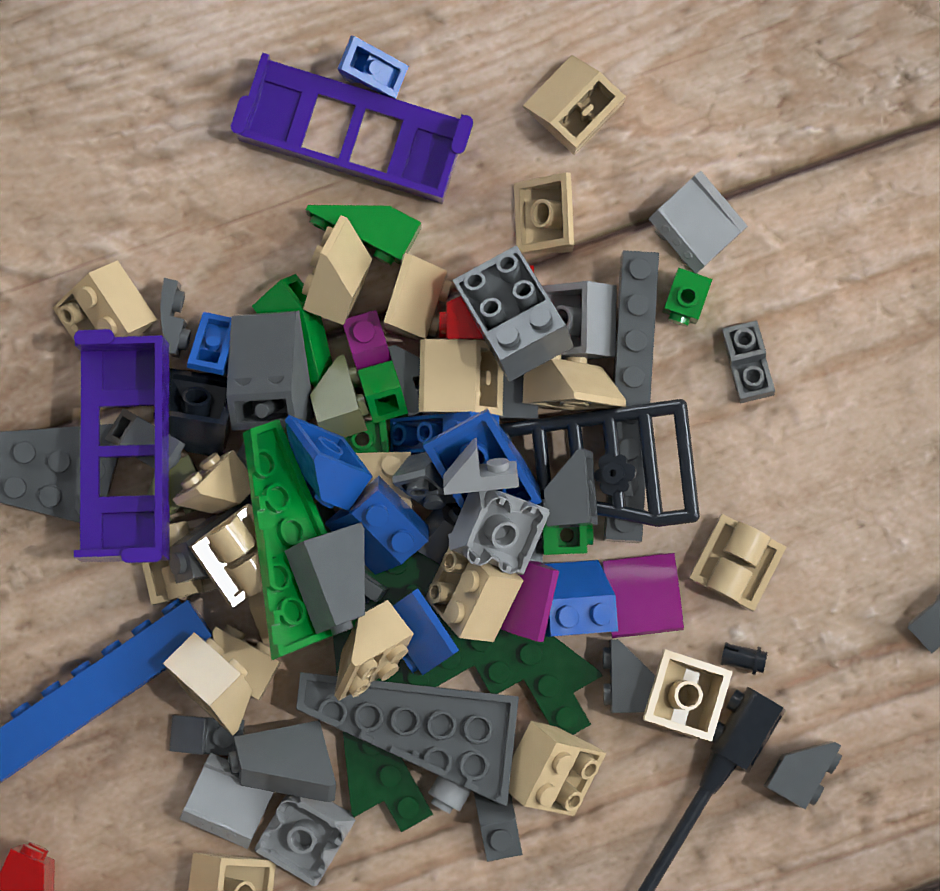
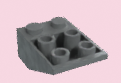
M517 245L452 280L509 382L574 347L566 324Z
M299 310L232 316L226 392L232 430H249L277 419L280 420L284 428L286 427L285 420L288 415L306 422L314 418L315 412L310 397L312 391Z

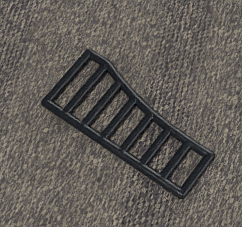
M683 399L499 424L511 442V437L532 434L537 483L540 486L541 499H545L544 489L551 482L546 432L567 429L571 458L576 450L584 449L581 427L602 425L605 453L615 458L616 455L620 454L617 422L638 420L648 511L627 507L625 492L617 490L616 493L610 495L611 503L596 501L597 515L654 527L694 523L700 518L688 407ZM674 415L684 509L663 512L652 417ZM615 470L611 473L612 477L616 475ZM457 502L446 504L451 508L454 506L460 508Z

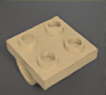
M246 504L189 546L230 607H235L248 596H253L263 590L253 509L251 504Z
M721 514L688 579L751 611H755L787 547L771 539L770 536L758 529Z
M207 518L170 524V547ZM169 560L142 563L151 605L217 590L211 578L176 584L174 574L169 566Z

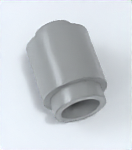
M438 776L428 793L434 797L431 802L433 805L450 814L453 808L458 811L461 810L471 790Z

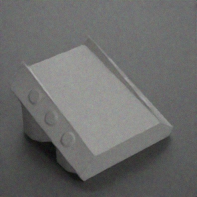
M702 171L694 175L649 218L658 236L662 240L668 241L679 254L680 259L696 274L748 227Z
M498 490L469 492L453 531L448 534L449 549L463 554L471 564L481 566L488 563L498 567L502 572L523 575L550 514L549 509Z
M210 753L182 811L180 820L248 849L274 792L241 786L238 772L231 773L228 759Z
M286 794L257 843L255 852L308 884L317 886L356 820L350 810H345L333 802H323Z

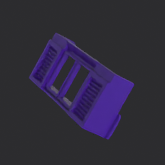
M263 52L249 95L242 96L239 99L231 123V130L241 142L298 158L443 204L458 154L465 151L473 127V119L468 115L461 114L460 119L272 61L269 54ZM318 95L355 106L339 158L302 147ZM366 110L403 121L387 173L350 162Z
M109 329L79 330L74 335L75 346L81 351L80 550H74V558L80 562L124 561L126 563L158 562L159 560H170L169 343L162 335L115 337L114 333ZM155 406V444L100 446V408ZM155 456V495L100 497V458Z

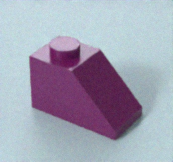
M377 310L347 318L343 326L357 370L391 361Z

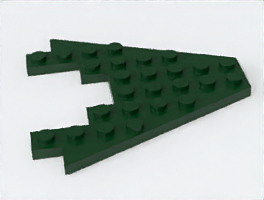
M416 551L403 564L376 575L365 565V573L389 588L381 601L374 602L370 600L369 603H365V612L386 600L394 606L416 589H419L425 598L440 564ZM429 604L459 651L424 675L421 674L419 669L412 673L403 658H401L398 663V671L387 680H384V682L437 687L475 666L491 694H499L524 679L549 725L556 726L574 735L591 725L574 692L603 675L593 665L554 636L544 637L543 642H538L500 629L494 642L459 638ZM352 629L333 636L337 676L342 649ZM343 731L351 813L353 817L384 801L400 831L404 832L433 815L432 810L402 758Z

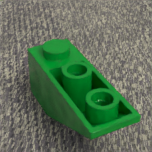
M308 205L305 209L307 215L311 217L309 222L323 231H326L328 226L334 228L340 216L347 217L363 245L375 251L372 256L389 266H392L393 262L402 265L405 253L408 254L422 228L420 221L391 206Z
M294 274L277 282L252 307L257 314L299 310L310 384L316 387L332 365V359L322 317L303 310L307 295L302 294L304 283Z

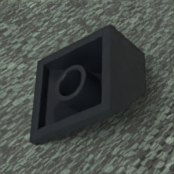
M169 368V434L184 443V449L187 452L210 456L214 453H217L219 456L224 455L231 427L226 396L227 378Z

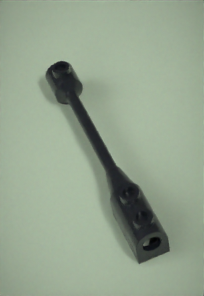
M747 687L744 693L738 689L734 692L726 706L727 709L732 711L725 724L718 720L712 740L713 745L710 748L711 753L699 784L700 788L638 891L656 890L711 796L716 794L734 769L738 766L746 772H750L786 711L784 707L750 687Z

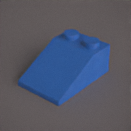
M488 408L423 443L424 449L443 479L444 473L470 442L477 438L479 464H487L488 460L494 458H506L517 463L519 487L498 489V491L534 504L542 502L539 484L521 454ZM468 493L452 494L462 509Z

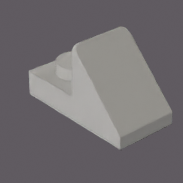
M474 438L444 473V495L519 487L517 463L506 458H494L488 460L487 464H479L477 438Z

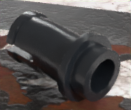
M725 642L720 665L751 670L752 675H756V672H764L768 652L761 651V647H757V650Z

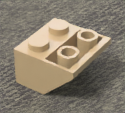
M571 55L523 105V108L575 155L622 107L626 96L600 71Z
M340 216L334 228L327 227L321 246L317 245L311 259L310 266L314 267L312 274H308L302 289V294L307 295L303 310L344 325L364 286L372 261L370 254L347 217Z
M118 260L89 272L53 307V310L73 340L75 333L79 330L109 329L114 333L115 337L140 336L157 320Z
M468 339L420 340L419 412L446 414L471 411L480 413L488 408L491 414L503 416V371L486 341Z
M448 548L433 582L429 586L425 599L459 638L494 642L524 580L516 573L502 572L498 567L488 563L481 566L471 564L463 554L451 551Z
M388 600L368 610L364 616L357 619L342 649L334 695L338 701L350 694L352 697L359 696L369 688L371 682L378 678L384 681L393 676L399 669L398 663L400 659L408 652L407 646L414 633Z
M531 721L512 758L509 794L525 807L575 816L590 784L599 770L606 752L556 726Z

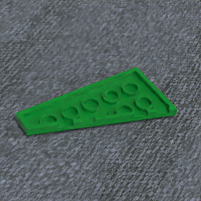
M279 419L251 428L243 433L271 660L333 636L331 630L316 634L285 550L305 540L327 534V531ZM357 619L351 621L352 624H353V627H354V625H355Z

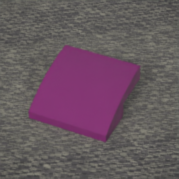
M675 553L603 561V570L616 595L618 631L611 632L612 638L684 630Z
M529 561L524 574L519 575L524 581L500 629L524 638L543 642L559 570L539 561Z

